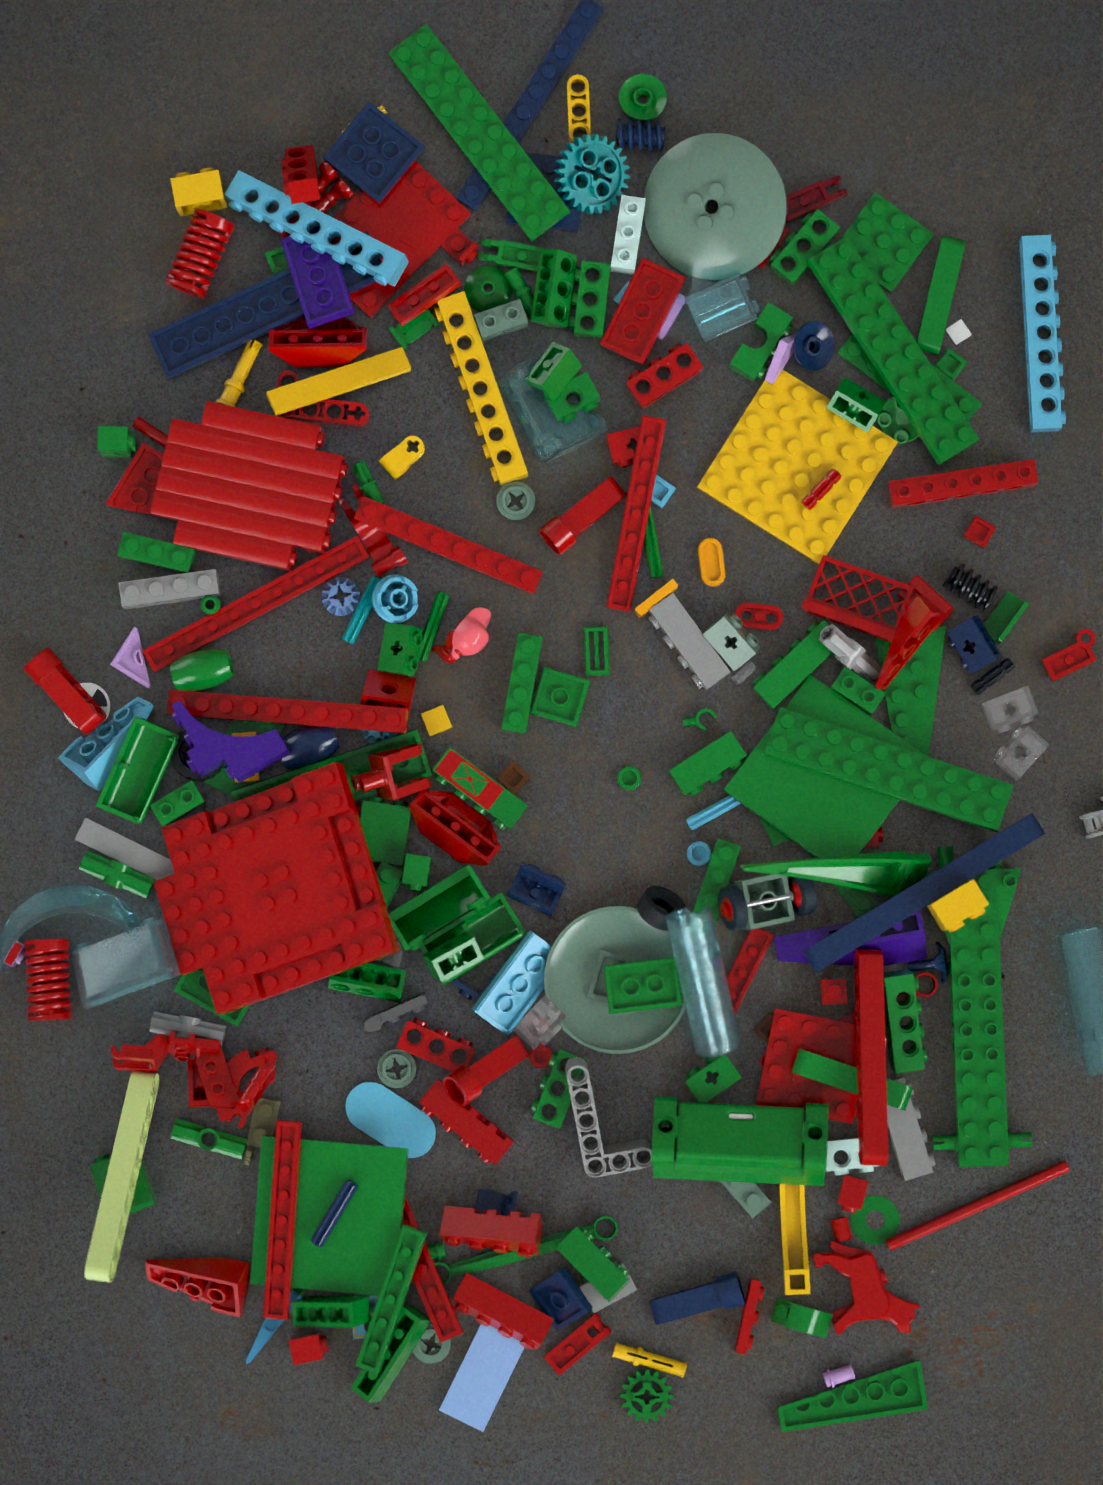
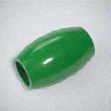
M205 649L192 652L170 664L172 680L175 689L178 691H201L213 688L234 676L229 652L224 649Z

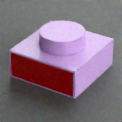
M15 941L3 962L11 967H15L16 964L21 965L26 957L25 944Z

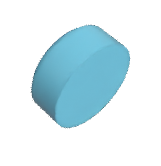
M693 842L687 849V858L693 865L702 866L710 860L711 849L705 842Z

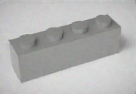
M216 569L118 582L121 606L124 609L203 599L208 595L221 596Z
M674 593L649 610L651 615L648 617L649 621L656 630L659 627L665 634L662 637L670 649L674 647L679 653L678 661L684 669L690 668L694 674L691 678L699 689L703 687L705 690H708L730 674V670L708 640L702 635L703 633Z
M905 1077L893 1080L912 1087L910 1081H905ZM911 1097L906 1111L887 1105L888 1132L904 1181L933 1173L932 1167L936 1166L932 1152L927 1153L925 1143L928 1142V1137L925 1129H920L917 1119H921L918 1105L912 1104Z

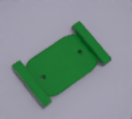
M427 309L403 327L399 323L395 329L393 326L388 329L401 347L406 350L408 348L406 344L413 343L428 332L433 325L435 328L439 326V323L429 309Z

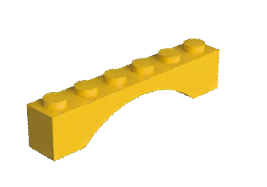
M779 1184L784 1294H810L804 1185Z

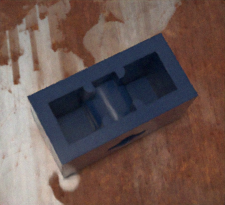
M978 615L947 631L951 646L958 650L962 657L961 663L963 667L970 671L971 674L1002 657ZM975 642L976 646L971 649L969 645Z

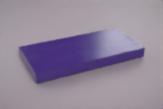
M320 227L312 228L310 234L318 233ZM290 236L280 239L309 329L355 313L340 263L332 259L331 254L324 252V254L318 253L311 248V244L305 241L299 243Z

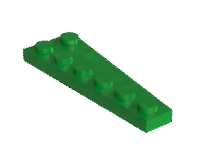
M916 1360L778 1406L781 1432L928 1410L921 1361Z

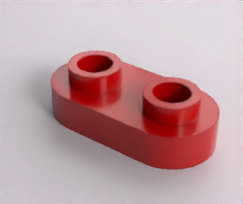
M743 603L737 607L734 613L742 621L743 628L772 631L779 628L783 622L782 611L773 605ZM749 612L751 614V618L749 620H744L742 618V613ZM768 614L775 616L773 623H769L766 620Z

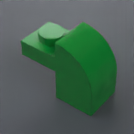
M777 1298L771 1321L793 1330L826 1338L833 1314L783 1298Z

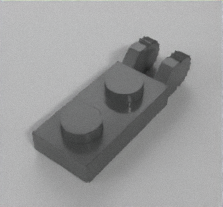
M422 992L366 1018L363 1025L364 1029H366L365 1031H378L386 1021L392 1024L403 1019L402 1014L411 1011L412 1014L424 1010V1005L428 1003L426 994Z

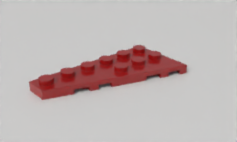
M143 442L105 505L152 515L150 513L164 454Z

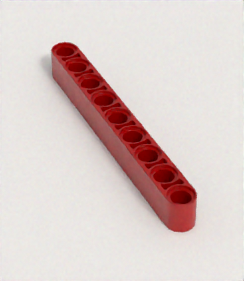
M856 949L854 974L860 1165L886 1166L888 1162L883 952L881 949Z

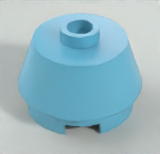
M388 575L376 585L371 597L372 606L376 613L385 621L402 623L408 620L418 608V590L415 584L406 577Z

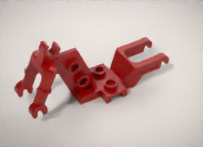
M170 1032V1036L158 1034L144 1046L124 1044L120 1052H117L116 1046L113 1045L111 1047L113 1067L118 1071L130 1070L155 1073L169 1053L172 1058L182 1062H186L188 1059H196V1065L209 1106L233 1109L228 1114L227 1121L231 1122L234 1116H240L242 1119L238 1123L239 1128L244 1127L247 1115L252 1112L258 1100L263 1097L262 1094L266 1087L276 1079V1072L274 1070L276 1065L275 1059L272 1057L269 1064L266 1065L264 1057H260L258 1060L259 1068L252 1079H249V1084L244 1092L237 1090L233 1086L220 1040L195 1038V1034L191 1033L190 1038L178 1037L175 1035V1032Z

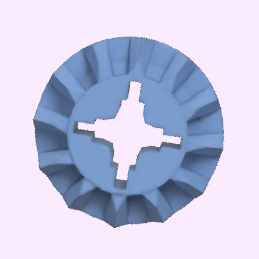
M336 577L328 581L322 590L324 607L330 613L337 616L351 614L356 610L360 602L361 595L358 586L346 577ZM339 586L343 593L352 594L344 598L343 607L338 599H331L338 594Z

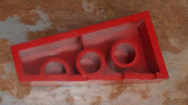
M440 1079L435 1081L419 1101L423 1105L420 1109L431 1118L433 1115L441 1120L440 1126L450 1134L452 1131L456 1132L460 1136L458 1140L469 1149L473 1146L480 1152L477 1156L488 1165L491 1162L496 1165L514 1143L510 1136L469 1103L463 1107L456 1105L447 1095L443 1082Z
M444 1207L439 1235L446 1245L459 1246V1244L469 1245V1248L475 1250H483L484 1247L493 1248L494 1252L502 1254L513 1251L518 1252L517 1254L523 1257H532V1254L539 1255L544 1227L540 1214L531 1213V1218L522 1216L520 1212H510L508 1216H503L497 1210H485L483 1214H478L479 1211L475 1208Z

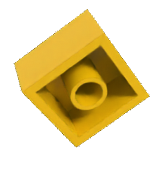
M204 168L199 170L200 173L190 175V172H182L176 174L175 178H170L175 207L180 217L194 214L195 208L205 211L228 208L226 197L224 196L223 180L219 170Z
M971 879L927 905V908L941 931L948 930L949 932H954L965 925L964 919L969 917L972 920L986 912L984 907L988 906L989 903L975 880Z

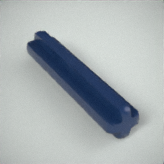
M351 1180L344 1182L311 1238V1242L318 1247L324 1246L358 1188L355 1182Z

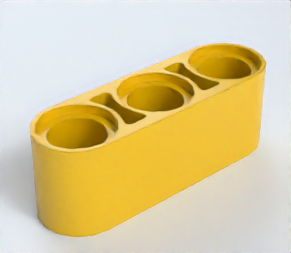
M573 75L567 82L569 141L574 144L573 134L576 131H583L591 137L588 80L582 75ZM575 83H580L584 86V90L576 93L571 87ZM576 107H582L585 110V114L577 117L572 111Z

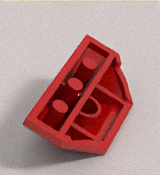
M343 317L309 329L305 318H299L282 327L269 330V351L294 367L345 366L367 349V328L360 327Z
M424 789L420 791L409 805L420 833L459 863L487 866L501 849L492 823L452 792Z

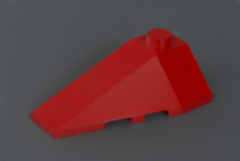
M924 595L911 597L905 605L906 610L901 616L875 685L878 690H885L946 615Z

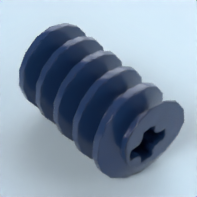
M618 118L616 142L619 143L622 149L628 143L630 150H633L635 144L638 143L640 151L643 150L645 144L648 145L649 151H653L654 146L657 145L659 152H662L666 123L661 128L660 122L656 121L654 127H652L650 120H647L644 127H642L640 119H637L635 125L632 126L631 119H627L625 125H623L621 118Z

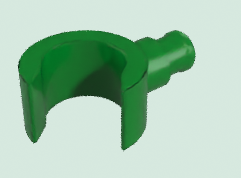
M701 709L696 716L683 718V726H697L700 730L707 731L700 724L699 716L703 713H708L717 719V715L711 709Z

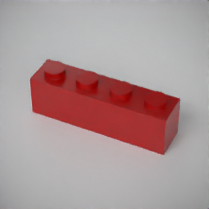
M468 1273L465 1274L451 1301L454 1310L463 1315L469 1314L475 1317L479 1324L486 1327L490 1325L498 1329L497 1332L500 1335L519 1340L520 1345L529 1350H533V1348L538 1350L554 1318Z

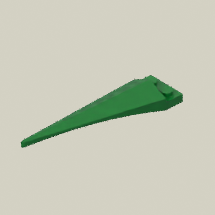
M905 851L742 864L740 866L742 870L748 872L816 880L894 897L925 878L932 859L928 853L906 854Z

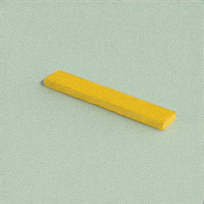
M403 347L267 391L266 395L275 416L410 372L411 366Z

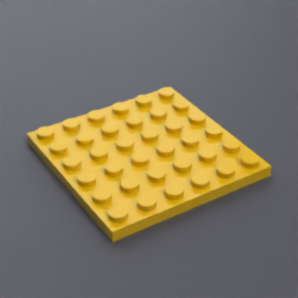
M782 370L774 384L767 381L763 382L697 488L815 563L820 564L822 556H826L898 441L874 426L867 433L828 410L826 407L831 399ZM831 469L837 470L842 476L841 479L832 485L831 490L820 501H816L817 504L811 510L805 508L801 503L802 499L807 494H811L810 491L823 478H826V474Z

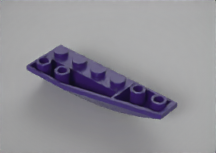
M917 911L856 949H881L883 952V966L927 958L921 911ZM849 923L773 937L778 961L809 963L803 951ZM856 949L832 964L854 966Z

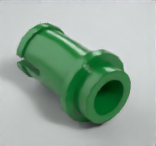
M213 595L205 596L201 601V609L206 614H215L220 609V601ZM208 601H214L215 606L213 609H208Z
M435 1241V1244L427 1245L433 1259L439 1258V1260H442V1257L447 1256L444 1242L439 1243V1241Z

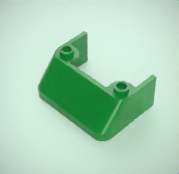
M467 864L388 914L393 930L405 950L407 951L411 947L414 951L425 944L423 939L473 908L476 912L488 905L487 900L491 898L470 864Z

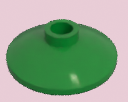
M637 74L631 76L622 84L619 91V103L624 113L630 118L647 121L656 118L662 113L667 103V92L663 83L656 77L649 74ZM644 97L647 99V102L642 104L638 99Z
M482 266L472 271L467 277L464 291L469 305L474 310L483 312L510 302L513 289L504 276L506 273L495 266ZM486 284L492 285L493 289L491 292L484 291L483 288Z

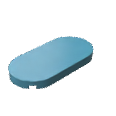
M365 1082L357 1085L349 1093L345 1105L348 1119L355 1127L384 1146L409 1148L408 1158L420 1157L433 1146L436 1130L432 1119L422 1110L390 1089L376 1082Z

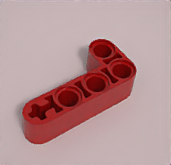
M284 371L278 376L276 388L282 387V383L286 378H293L295 382L299 381V378L292 371ZM331 399L313 403L312 405H315L317 410L311 416L304 414L306 406L278 415L279 417L301 422L356 428L366 426L370 419L369 410L364 404ZM338 407L341 409V414L337 418H330L328 416L329 409ZM345 408H348L350 414H356L357 410H361L365 416H361L360 420L357 421L355 416L347 415L348 420H345Z

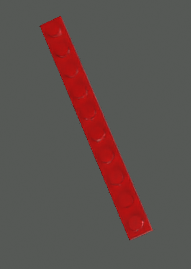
M357 535L222 607L215 614L207 615L142 651L155 673L180 657L204 647L368 559L369 556Z
M169 690L167 704L168 715H172L175 712L172 705L181 701L193 717L394 733L407 732L409 710L398 707Z

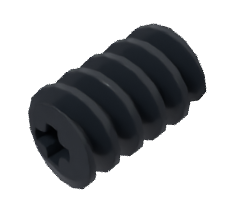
M962 563L958 567L955 566L942 586L945 587L951 583L950 592L960 589L959 598L967 594L966 603L976 600L974 608L977 609L983 605L984 612L996 595L998 586L994 585L989 589V580L980 583L982 575L978 574L972 578L974 571L972 568L964 572L966 564Z

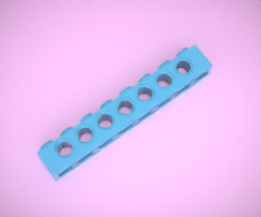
M238 170L224 194L229 202L228 205L238 212L242 210L248 212L249 216L257 222L261 223L264 220L270 223L269 226L279 233L285 231L291 234L290 237L299 243L305 241L311 244V248L318 253L324 254V252L331 254L332 259L343 265L346 262L352 265L356 272L362 275L368 273L374 276L373 279L381 285L386 286L388 283L395 287L409 263L404 253L303 202L291 204L289 195L285 196V193ZM251 196H258L255 202H248ZM279 206L276 212L269 213L271 207ZM292 217H300L296 223H289ZM320 227L318 233L310 234L312 228ZM341 237L338 244H331L334 238ZM355 248H362L358 255H351ZM377 258H382V259H383V261H382V263H381L380 265H378V266H373V265H372V263H373V261H374L375 259H377Z
M1051 235L1022 236L1019 240L1030 432L1060 431L1062 424H1066L1065 410H1061V400H1064V386H1060L1059 376H1063V363L1058 362V352L1062 350L1061 338H1057L1056 328H1060V314H1056L1055 304L1059 303L1058 289L1054 290V280H1057V266H1053L1052 256H1056L1055 241L1051 242ZM1033 257H1042L1045 265L1037 267L1033 263ZM1037 280L1043 281L1046 284V290H1037L1034 282ZM1036 305H1045L1048 313L1046 315L1038 314L1035 309ZM1037 329H1046L1049 333V338H1039ZM1041 352L1048 353L1050 362L1042 363L1038 358V354ZM1040 377H1049L1052 381L1051 387H1043L1040 384ZM1043 400L1050 401L1053 404V410L1050 412L1043 410L1041 402Z

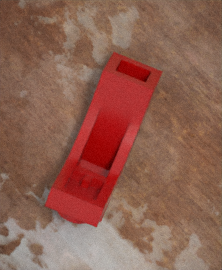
M269 1047L256 1051V1057L252 1058L250 1050L246 1049L230 1059L227 1067L233 1086L240 1091L243 1077L251 1069L258 1067L260 1057H264L265 1064L269 1063L272 1057L275 1060L279 1059L276 1050L270 1051ZM216 1107L221 1122L227 1120L228 1114L233 1110L231 1108Z

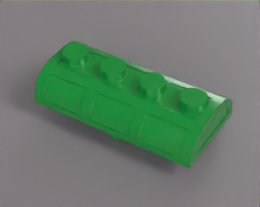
M134 716L95 806L141 825L180 735L152 721Z
M502 892L488 900V905L477 912L475 910L470 911L424 940L425 944L420 948L425 954L466 932L475 938L483 955V960L443 981V986L527 935Z

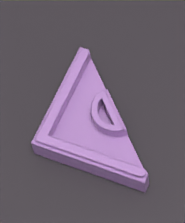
M796 332L779 341L765 381L774 384L794 352L793 343Z
M133 627L110 665L149 689L151 684L139 631L136 627Z

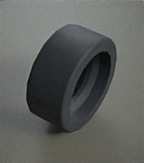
M651 886L646 889L638 902L637 911L641 918L652 927L662 931H672L677 928L684 917L686 906L683 900L673 891L661 886ZM656 905H658V906L664 908L667 912H665V911H663L662 909L658 908Z

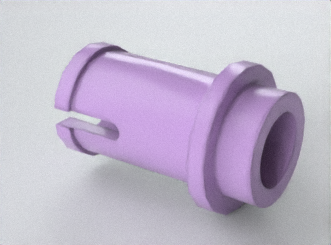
M851 1364L831 1371L826 1369V1372L822 1373L826 1387L831 1386L835 1388L836 1384L855 1379Z

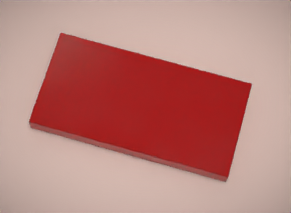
M642 257L599 343L600 346L644 365L686 281V277Z

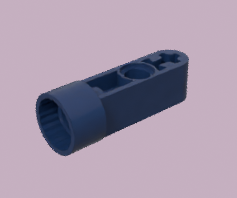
M735 1271L717 1276L714 1282L649 1300L655 1325H659L720 1307H724L725 1310L746 1305L738 1273Z

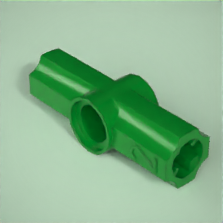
M87 851L79 868L83 872L102 879V882L121 890H128L144 898H148L155 881L151 877L132 870V867L113 859H106L90 851Z
M176 1118L170 1138L241 1160L248 1140ZM206 1132H211L215 1135L216 1140L212 1146H208L203 1142V1135Z

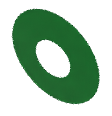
M868 1196L864 1198L862 1210L856 1209V1213L851 1214V1226L855 1235L861 1241L871 1245L886 1243V1239L895 1236L900 1224V1216L896 1206L889 1199L882 1196ZM871 1211H880L885 1217V1224L879 1230H872L866 1225V1216Z

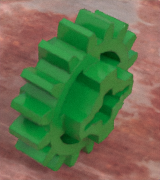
M646 1368L643 1375H641L639 1370H636L637 1377L633 1378L629 1375L627 1377L630 1382L629 1385L622 1384L626 1392L620 1393V1397L625 1398L626 1401L621 1405L622 1407L630 1408L627 1411L628 1416L633 1413L636 1414L635 1421L637 1422L640 1417H644L646 1424H648L650 1417L657 1422V1415L661 1414L665 1417L664 1408L672 1407L667 1402L668 1399L674 1398L673 1394L667 1392L672 1389V1385H665L667 1377L664 1376L659 1379V1371L657 1370L653 1375H650L648 1368ZM643 1380L642 1386L638 1390L631 1391L637 1382ZM652 1380L658 1383L663 1391H656L652 1387ZM645 1390H649L650 1394L654 1395V1397L649 1398V1402H644V1398L640 1397V1394H644ZM631 1401H638L642 1406V1411L637 1410ZM662 1401L661 1405L651 1412V1407L656 1402Z

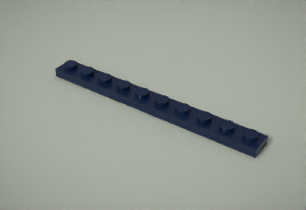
M581 0L504 120L503 124L518 144L522 141L602 15L604 8L594 1ZM474 167L455 198L476 212L491 188Z

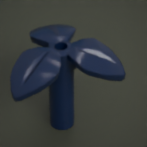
M935 942L939 955L933 959L908 962V969L910 971L927 969L941 971L942 980L940 984H944L949 973L947 954L944 947L939 942Z

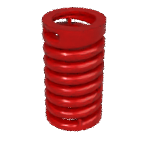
M195 208L194 217L190 219L191 225L187 227V234L183 236V243L179 245L180 251L176 252V259L172 262L173 268L169 269L164 282L183 293L204 299L207 294V286H210L211 281L188 269L208 278H213L215 274L210 269L216 270L218 268V263L215 261H220L222 258L218 252L223 253L225 251V246L222 244H228L235 225L216 214ZM209 228H212V229L221 231V232H223L224 234L218 233V232L213 231V230H211V229H209ZM195 283H199V284H201L202 286L199 287V286L195 285Z
M69 939L25 941V949H27L25 955L31 956L25 961V964L29 966L26 969V974L30 976L26 979V983L32 985L26 989L27 993L30 994L27 997V1002L35 1004L27 1008L29 1012L28 1021L72 1019L71 1000L65 999L71 996V991L63 989L70 987L71 982L69 980H59L70 977V972L63 970L68 969L70 963L68 961H59L68 960L70 957L69 953H67L69 952Z

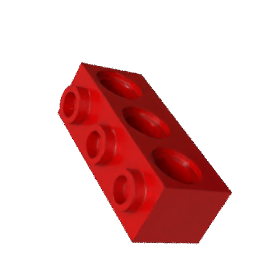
M306 145L286 148L285 158H281L285 196L290 195L291 204L320 200L314 146Z
M681 343L675 345L668 351L670 353L663 359L660 356L648 363L649 368L643 372L639 369L627 377L629 381L626 382V387L641 410L703 371V365L688 343L683 346ZM687 356L690 359V364L686 367H681L677 363V358ZM666 369L669 371L670 377L667 380H660L656 375L657 371ZM640 382H645L649 385L650 390L647 393H640L637 391L636 385Z
M414 1018L413 1022L407 1021L396 1048L452 1072L461 1066L469 1067L476 1049L472 1048V1042L461 1037L458 1041L449 1038L451 1033L438 1027L436 1031L426 1028L428 1023ZM412 1029L419 1030L422 1035L420 1042L416 1044L408 1040V1033ZM434 1039L443 1041L444 1049L441 1053H434L431 1050L430 1044ZM456 1049H463L466 1052L467 1058L463 1063L454 1061L453 1052Z

